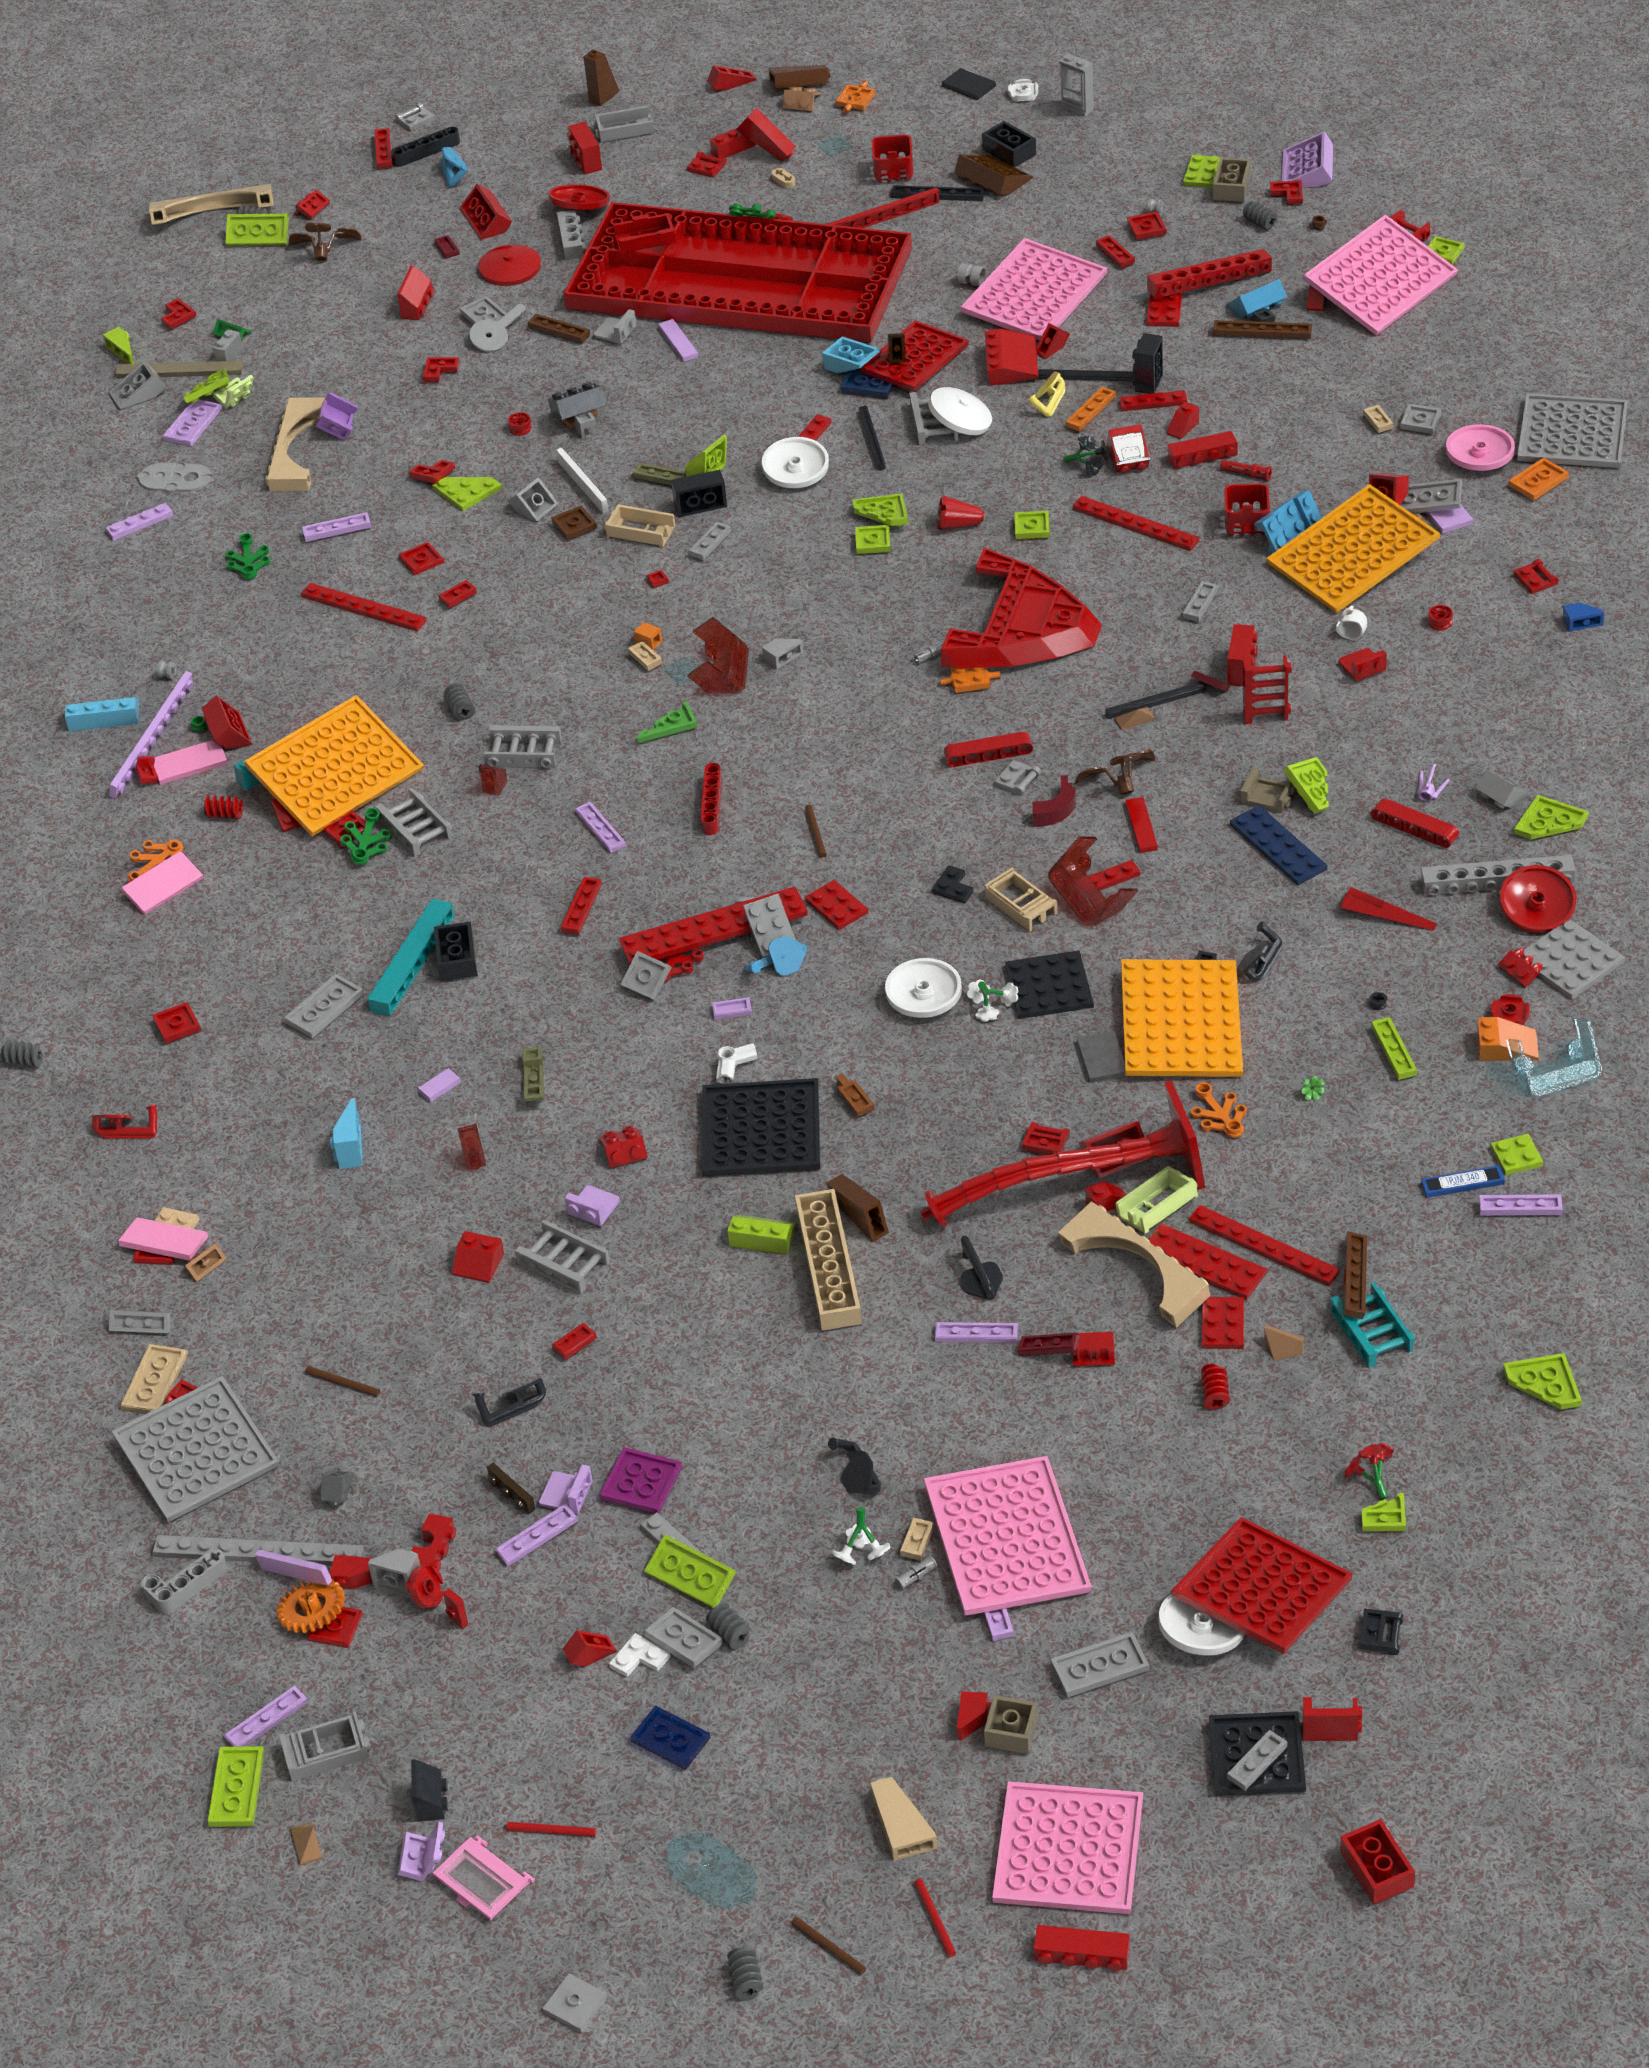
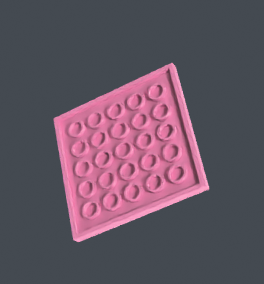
M1008 1781L992 1896L993 1903L1131 1914L1143 1792Z

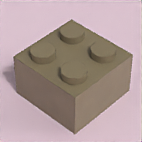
M994 1695L984 1730L985 1747L1029 1754L1038 1722V1702Z

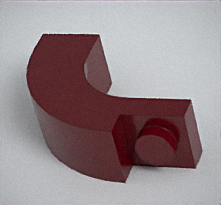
M1061 775V791L1057 797L1048 801L1032 802L1033 827L1056 824L1066 819L1073 812L1076 805V787H1072V782L1068 783V775Z

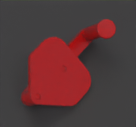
M157 1104L146 1107L149 1113V1127H122V1119H133L132 1115H92V1128L96 1134L104 1138H154L157 1135ZM101 1118L110 1119V1123H116V1127H101Z

